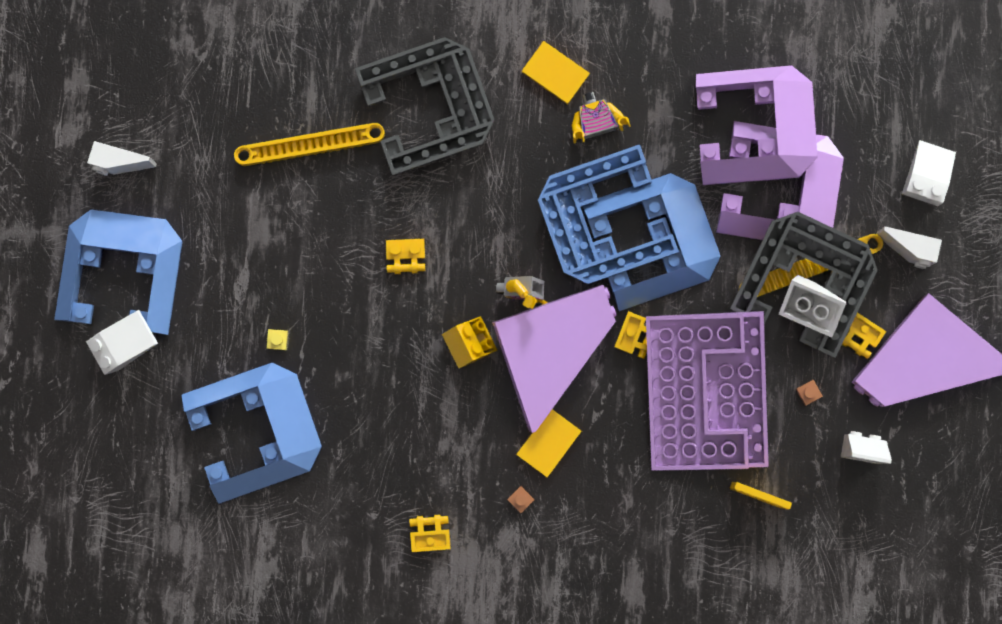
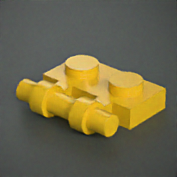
M424 239L386 240L387 260H394V265H387V273L395 272V274H401V272H412L414 274L418 273V271H425V264H418L417 260L425 259ZM411 259V264L401 265L400 260Z
M628 311L614 348L633 354L634 349L638 348L640 351L637 357L645 359L647 354V335L643 343L638 342V338L641 332L646 333V326H644L646 318Z
M857 312L842 345L845 347L849 346L856 351L857 355H862L868 359L871 352L866 349L867 346L870 345L876 348L886 331ZM854 335L863 340L860 345L852 340Z
M434 515V517L428 518L417 516L415 519H409L410 527L418 526V532L410 533L412 552L451 549L449 529L441 530V524H449L448 516ZM435 525V531H424V526Z

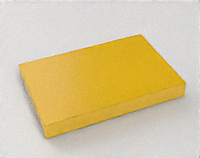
M545 41L542 42L522 70L523 74L567 105L590 75L589 72Z
M552 409L537 431L530 435L516 455L548 477L581 433V430Z
M738 482L731 483L730 490L781 509L789 510L792 503Z

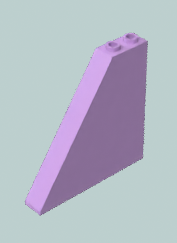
M598 285L492 322L528 430L531 433L537 431L616 322L614 318L616 317L614 307L610 306L608 300L610 294L607 287L604 288V285Z
M928 293L921 298L854 378L852 383L855 385L854 389L863 395L865 393L870 397L869 401L873 405L884 407L1002 375V354Z

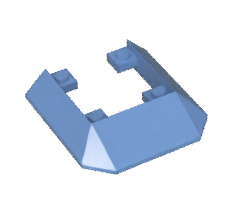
M640 144L549 176L540 194L538 203L563 273L590 284L679 252L665 217L647 223L652 238L651 242L619 253L616 251L611 236L593 242L580 207L598 201L592 184L628 172L633 189L652 183Z
M672 173L652 179V183L634 189L632 186L600 197L597 202L582 207L594 239L612 233L607 215L639 204L643 205L648 220L666 214L679 252L661 258L666 274L631 285L626 271L608 277L618 311L709 281L719 261L720 253L696 186Z
M89 210L69 225L54 320L85 324L92 323L94 305L77 303L83 266L100 268L103 249L139 254L136 272L153 275L148 312H140L152 333L169 335L183 241L166 219ZM130 310V314L136 312V310Z
M269 363L182 394L184 412H186L192 431L211 425L206 406L241 394L246 411L265 406L276 438V442L260 447L265 463L263 467L229 478L224 461L204 467L210 483L209 486L218 504L311 470L322 445L297 374L274 363Z

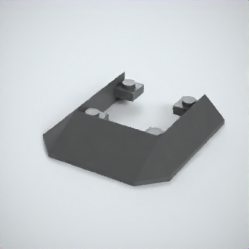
M446 37L355 68L368 107L386 101L381 84L417 72L422 88L440 82L452 115L434 122L440 139L404 151L399 135L381 140L392 176L482 145L495 120L470 49Z
M800 212L773 220L730 309L736 312L764 311L765 324L773 307L756 299L772 265L790 272L797 255L831 271L824 288L839 295V298L847 303L833 337L805 326L798 341L836 358L878 271L869 244Z

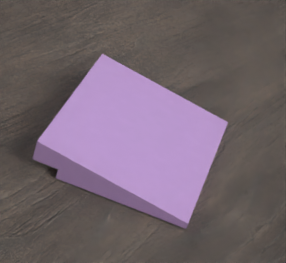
M764 311L646 316L652 470L749 469V467H768Z

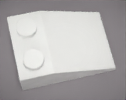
M919 140L902 194L936 206L941 205L944 202L949 187L956 152Z
M96 141L93 143L87 162L92 166V170L104 176H108V173L115 175L154 168L157 165L148 156Z
M886 226L877 231V235L909 263L915 264L914 267L926 269V267L937 263L942 240Z
M797 275L790 283L779 315L829 337H833L847 302L819 284Z
M139 310L86 341L104 375L119 371L158 344Z
M854 431L844 435L842 458L875 464H891L892 459L887 441L881 440V436L870 435L867 438L862 437V433Z

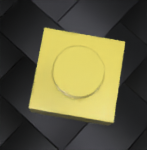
M268 329L267 349L287 350L288 331Z

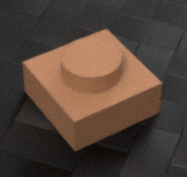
M814 380L796 388L805 406L823 397Z
M522 486L507 499L520 513L534 501Z

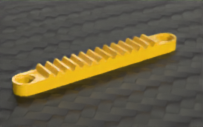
M370 123L238 147L234 152V158L239 165L249 166L339 151L341 149L362 147L381 142L385 137V131L380 124ZM378 128L381 131L378 138L370 136L372 129ZM242 151L249 153V158L246 161L239 159V154Z
M870 234L859 238L858 240L868 244V240L871 238L877 241V248H870L872 254L880 251L883 247V240L877 234ZM803 259L795 262L790 272L781 268L770 271L757 297L790 285L792 279L797 275L807 279L826 272L828 269Z

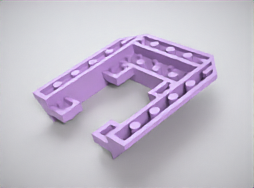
M793 66L696 74L698 110L717 108L716 92L754 88L755 105L775 103L777 138L758 140L759 157L720 160L719 143L701 144L700 162L703 185L799 178L818 157L812 82Z
M734 121L729 157H749L751 144L758 145V140L777 138L776 128ZM816 135L818 157L803 173L799 205L780 203L777 219L800 212L833 228L844 158L828 136ZM724 193L716 233L763 240L771 221L774 219L740 214L743 196Z

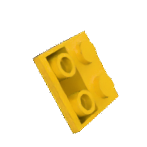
M481 316L459 324L442 334L458 368L467 366L497 351Z

